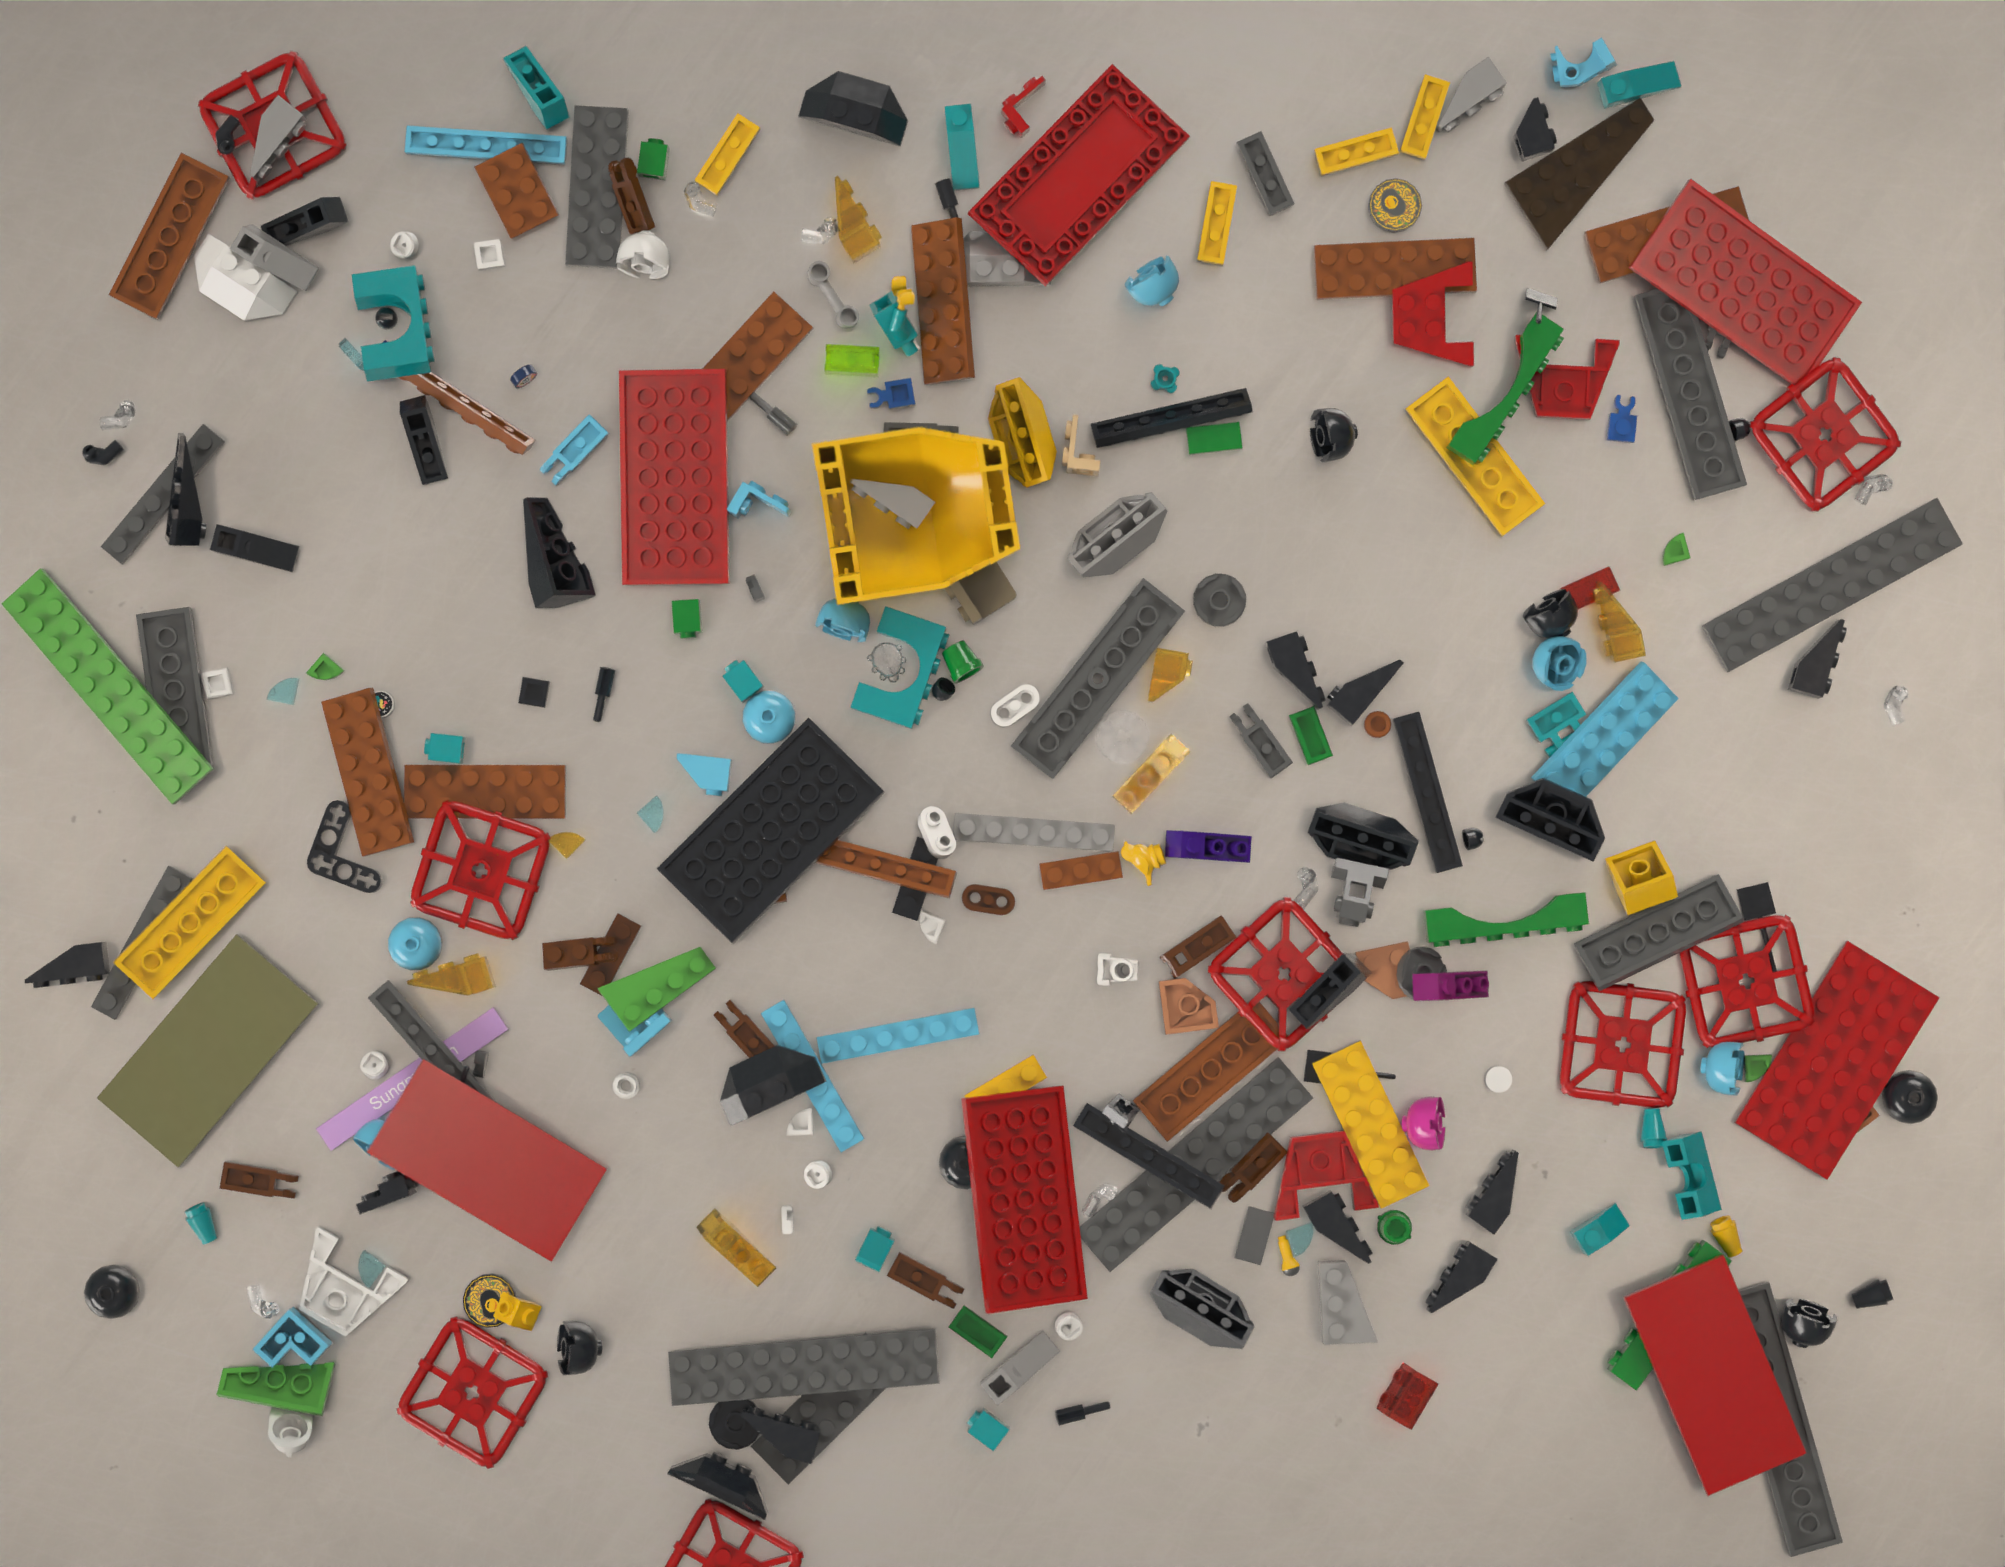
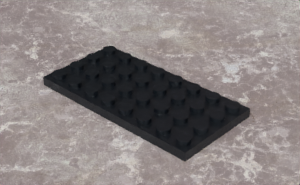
M808 718L657 870L734 944L885 792Z

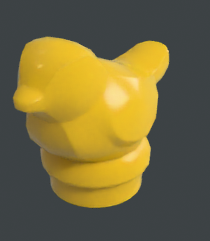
M1125 841L1121 849L1122 858L1131 862L1145 875L1147 886H1151L1154 868H1161V865L1166 864L1160 844L1154 846L1150 844L1147 847L1143 844L1131 845Z

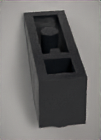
M321 197L261 225V229L287 246L330 231L347 223L348 219L340 197Z
M426 395L400 401V416L422 485L448 479Z
M1397 660L1352 680L1341 688L1336 685L1327 696L1330 702L1326 706L1352 726L1404 662Z
M1343 953L1289 1011L1306 1029H1309L1352 994L1371 972L1355 954Z

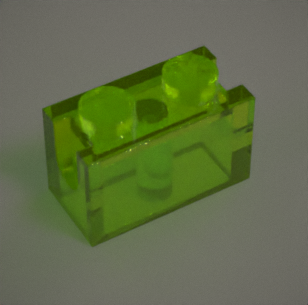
M826 344V364L824 368L826 375L879 377V347Z

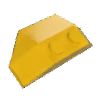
M1021 377L996 385L988 420L994 440L1004 442L1008 474L1020 481L1026 488L1051 480L1057 450L1041 399Z

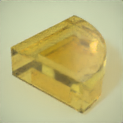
M562 832L553 835L549 842L568 859L586 839L575 833Z

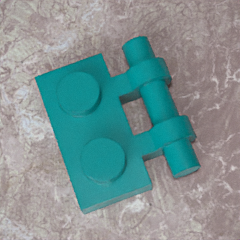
M1571 692L1526 721L1540 743L1547 738H1550L1553 745L1544 749L1550 758L1580 726L1578 719L1585 716L1586 713L1574 693ZM1570 725L1573 732L1561 739L1557 732Z

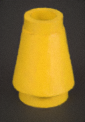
M1726 1215L1710 1223L1712 1227L1710 1232L1727 1254V1257L1739 1255L1742 1252L1735 1220Z

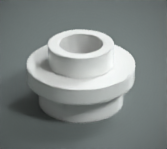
M621 1073L613 1081V1091L622 1099L633 1098L640 1088L638 1078L632 1073ZM623 1081H629L631 1083V1089L629 1091H625L622 1089L621 1085Z

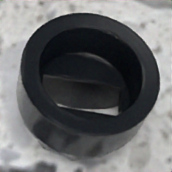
M384 307L378 310L375 320L382 329L388 330L395 327L398 317L393 309ZM380 315H392V319L379 320Z
M1736 418L1729 421L1735 441L1749 435L1750 423L1748 420Z
M944 677L939 678L932 687L933 697L939 701L948 700L955 692L954 684Z
M1477 828L1462 830V838L1467 850L1476 849L1482 845L1484 839L1482 838L1483 832Z

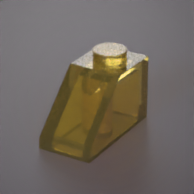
M1162 648L1156 649L1147 702L1153 703L1183 682L1185 675L1190 676L1193 660L1188 659L1189 653Z

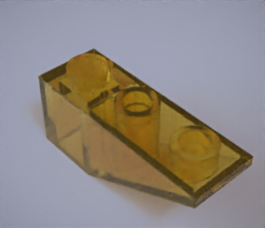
M836 176L835 190L839 240L852 262L856 263L881 247L878 240L882 236L874 224L869 226L865 220L868 214L861 202L856 204L852 199L851 194L854 191L846 179L841 181L839 176Z
M1595 581L1596 589H1593V596L1596 605L1600 604L1601 608L1598 622L1600 630H1605L1606 641H1603L1605 656H1610L1613 662L1646 656L1642 631L1605 584L1601 581Z
M1170 734L1112 797L1132 814L1182 762L1190 751Z
M479 953L464 957V963L454 966L453 961L439 965V971L429 974L426 969L413 973V979L407 981L408 985L467 996L496 987L487 957L480 958Z
M714 1209L696 1227L711 1246L757 1287L776 1269V1266L717 1209Z

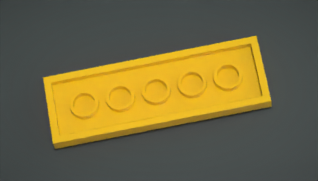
M1449 376L1405 409L1501 536L1505 535L1545 504L1497 440L1493 438L1490 440L1486 447L1491 450L1482 463L1477 460L1474 465H1471L1446 448L1464 422L1479 417Z
M225 846L113 963L146 994L154 999L266 882L229 847Z
M1361 1040L1313 1062L1312 1065L1350 1141L1380 1208L1387 1207L1429 1187L1428 1181L1402 1130L1401 1124Z

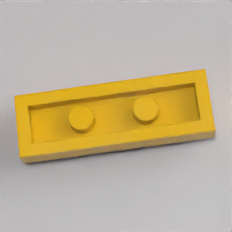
M1424 75L1400 152L1426 159L1450 82L1430 75Z
M737 113L695 178V182L718 196L760 131V127Z
M1392 127L1314 150L1321 176L1399 154Z
M1211 181L1197 261L1218 265L1224 264L1237 185Z
M1033 1054L964 1096L968 1098L1027 1090L1046 1079L1047 1076Z

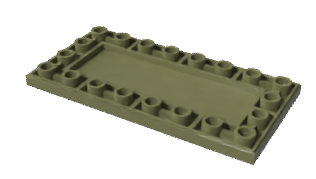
M236 934L105 1087L97 1099L174 1165L180 1167L319 1003Z

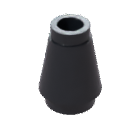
M1878 1279L1851 1294L1856 1309L1887 1305L1888 1301L1894 1300L1886 1279L1882 1281Z

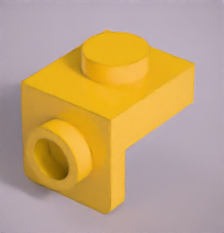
M503 1292L494 1317L510 1326L532 1331L542 1306Z

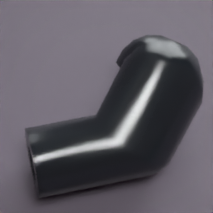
M114 440L105 449L87 445L83 448L82 455L91 464L107 465L124 448Z

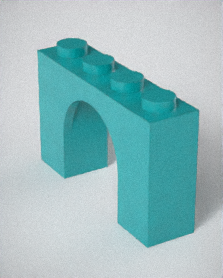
M415 265L351 274L354 298L358 310L395 306L403 309L411 317L408 330L400 338L391 342L361 346L363 368L367 382L431 373L430 362H435L433 347L427 345V338H431L429 322L424 323V315L428 314L426 298L421 299L420 291L425 290L423 274H417Z
M885 606L877 633L910 645L919 657L920 671L915 682L907 689L899 692H888L859 682L851 709L910 729L913 728L914 724L919 725L924 711L919 709L922 699L927 700L932 688V685L928 684L931 673L936 675L941 661L937 659L939 649L945 650L950 635L945 633L946 627Z

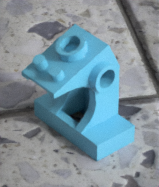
M1602 38L1593 42L1590 57L1580 64L1568 62L1558 46H1555L1556 53L1551 54V60L1557 61V66H1553L1554 81H1560L1562 88L1581 86L1602 72L1617 66L1615 59ZM1576 70L1577 73L1574 77H1568L1569 71Z

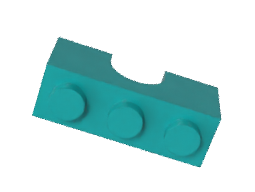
M1702 1131L1679 1135L1662 1141L1668 1168L1678 1166L1685 1176L1684 1189L1675 1194L1681 1219L1703 1217L1722 1210Z

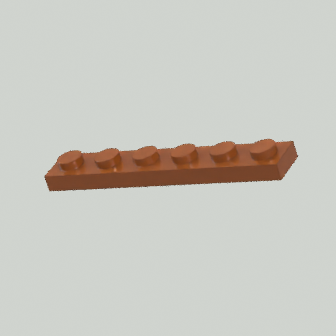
M432 372L398 377L417 386V390L422 394L431 395L437 399L442 407L454 410L460 414L465 422L477 425L484 430L483 432L488 437L500 440L513 453L523 455L531 449L535 442V439Z
M837 840L815 862L820 865L949 899L957 872L954 870Z

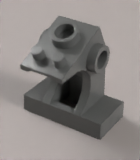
M1336 858L1331 878L1344 880L1342 896L1337 895L1334 905V911L1337 912L1336 917L1340 918V924L1359 927V922L1365 923L1366 918L1371 919L1374 903L1370 902L1372 886L1383 889L1388 878L1389 869ZM1351 883L1365 886L1363 898L1349 896Z

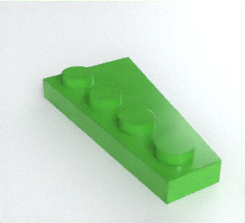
M698 947L598 988V991L630 1032L715 970L716 967L702 948Z
M328 1362L311 1366L309 1364L297 1366L276 1365L273 1368H259L258 1366L223 1368L217 1395L223 1398L323 1416L335 1363Z

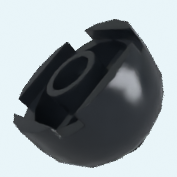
M1324 408L1315 410L1311 416V420H1315V428H1310V438L1316 457L1322 456L1321 462L1344 458L1350 453L1355 439L1358 437L1356 424L1352 423L1350 417L1339 409Z
M1561 589L1544 596L1543 599L1545 601L1537 608L1533 603L1524 612V620L1534 634L1539 637H1566L1571 633L1570 628L1576 622L1578 607L1570 591Z
M1907 1070L1898 1072L1889 1079L1883 1090L1882 1100L1884 1108L1891 1117L1899 1122L1914 1124L1922 1122L1931 1116L1936 1108L1938 1096L1936 1087L1930 1078L1921 1072Z
M966 1136L956 1137L949 1141L941 1151L939 1158L941 1175L947 1183L959 1189H971Z
M118 1265L103 1266L93 1272L87 1280L84 1289L85 1302L90 1310L99 1317L108 1319L119 1318L130 1312L137 1304L140 1293L136 1277L128 1269Z
M1788 1299L1782 1311L1781 1322L1783 1331L1793 1340L1792 1343L1801 1348L1824 1343L1834 1331L1837 1316L1833 1314V1317L1827 1314L1828 1309L1815 1302L1799 1299L1797 1304L1791 1303L1792 1299Z
M563 1321L564 1325H560L557 1336V1352L561 1351L563 1360H558L560 1372L563 1375L582 1374L594 1366L597 1356H601L602 1341L597 1339L596 1333L589 1325L578 1321Z

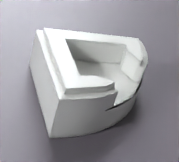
M921 910L919 916L921 930L929 941L937 944L946 919Z
M813 1108L804 1109L791 1119L787 1128V1136L814 1135Z
M791 1205L782 1206V1234H792L794 1232L793 1207Z

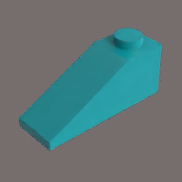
M527 46L503 58L530 107L546 130L569 118L563 95Z
M1674 61L1620 72L1603 77L1597 83L1604 109L1682 87Z
M971 104L944 106L953 189L956 191L980 188Z

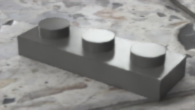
M1262 131L1238 141L1237 146L1269 216L1293 206L1294 201Z

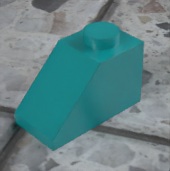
M1614 1203L1570 1232L1582 1252L1589 1256L1613 1241L1630 1225L1617 1204Z
M877 1226L876 1230L870 1228L855 1261L880 1272L895 1239L890 1237L892 1233L880 1226Z

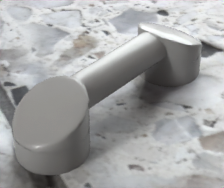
M823 261L812 263L808 269V279L811 284L819 286L837 313V324L843 328L854 327L859 320L858 310L850 305L844 306L827 280L830 275L829 266Z

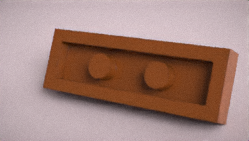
M1119 851L1039 864L1043 890L1123 878Z

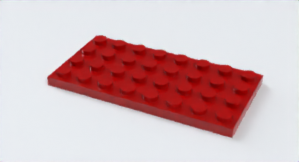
M1692 179L1686 182L1628 267L1784 380L1794 385L1821 364L1862 304L1855 296Z
M727 369L619 370L622 585L729 584Z
M1846 941L1812 996L1814 1006L1813 1019L1815 1020L1813 1025L1788 1034L1734 1123L1828 1180L1940 997L1851 942Z
M1064 1086L961 1098L985 1314L1088 1299Z

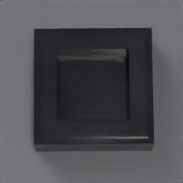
M523 677L518 703L546 708L550 682Z

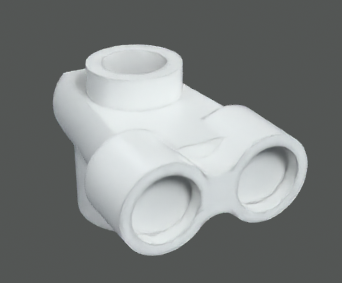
M1099 953L1097 984L1099 986H1111V982L1138 981L1139 961L1113 958L1112 954ZM1125 965H1128V966H1129V968H1130V974H1129V975H1124V974H1123V972H1122L1123 966H1125Z

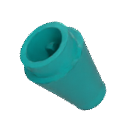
M1660 1109L1644 1110L1640 1141L1643 1142L1644 1148H1663L1662 1141L1667 1140Z
M204 1202L185 1210L187 1216L185 1220L203 1245L217 1239L210 1208H206Z

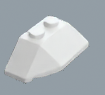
M210 234L206 236L194 255L199 291L244 321L283 315L298 293L273 274L252 264L231 250L228 245Z

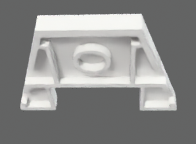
M317 1227L299 1310L346 1337L403 1287L409 1278L387 1267L374 1290L368 1288L326 1263L340 1238L321 1227Z

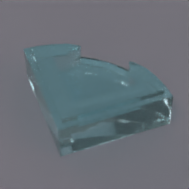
M344 338L339 343V347L360 370L364 371L362 355Z
M287 678L280 681L270 690L266 700L294 705L299 679Z
M657 795L637 812L654 833L660 828L664 816L663 804Z
M1311 1222L1286 1231L1295 1257L1305 1252L1313 1237Z
M363 1250L359 1258L358 1270L362 1281L370 1288L386 1265L366 1250Z

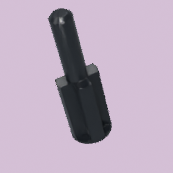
M943 179L936 182L935 186L943 210L948 209L950 218H959L955 208L959 204L951 180Z
M600 667L595 691L598 698L593 720L596 722L601 721L606 696L610 697L616 671L612 668Z
M1108 1401L1083 1407L1080 1404L1055 1410V1417L1060 1426L1086 1419L1085 1415L1108 1410L1111 1407Z

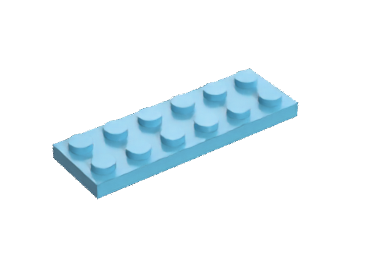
M1641 661L1531 778L1534 781L1545 778L1586 797L1679 698Z

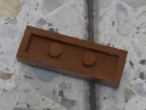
M617 913L605 936L614 937L615 944L600 946L597 954L613 953L616 956V960L589 966L580 985L601 995L598 988L612 983L642 926Z

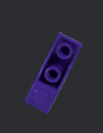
M1166 830L1165 857L1250 863L1252 836Z

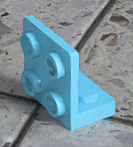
M750 481L749 485L742 482L727 508L729 514L738 519L741 514L746 516L753 504L751 500L753 496L787 517L791 514L786 500L775 494L772 498L767 496L765 488L753 481Z
M609 1005L598 1014V1018L623 1045V1050L629 1057L639 1051L672 1021L666 1012L660 1009L629 1032Z

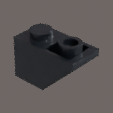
M1538 97L1531 101L1513 136L1521 162L1551 153L1555 148L1554 144L1557 143L1553 128L1549 129L1546 119L1549 118L1546 105L1544 103L1540 104Z

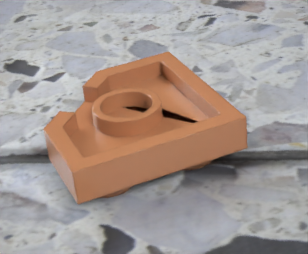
M1408 941L1355 952L1356 957L1371 972L1365 979V982L1391 999L1406 997L1398 984L1397 966L1401 957L1410 950Z
M1186 978L1159 981L1165 1035L1219 1028L1216 1001Z

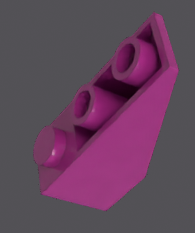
M1488 971L1412 974L1413 1001L1489 997Z

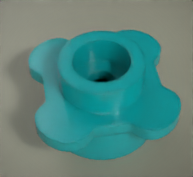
M1162 364L1156 365L1154 367L1155 377L1151 382V387L1154 390L1164 389L1169 393L1175 392L1177 389L1175 384L1176 378L1180 374L1179 369L1176 367H1164ZM1164 376L1168 377L1167 381L1163 380Z

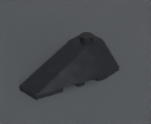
M178 433L165 539L168 545L199 546L200 539H205L206 523H202V514L186 436L184 433Z
M526 497L523 499L528 583L535 608H559L594 597L596 594L589 570L585 563L580 564L574 553L576 547L572 541L568 543L561 530L563 524L548 498Z

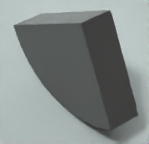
M755 574L747 577L745 581L754 601L758 602L765 599Z
M481 1050L475 1052L474 1077L484 1078L489 1052Z

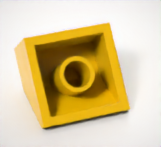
M1656 841L1605 858L1618 897L1627 915L1678 897L1674 875Z

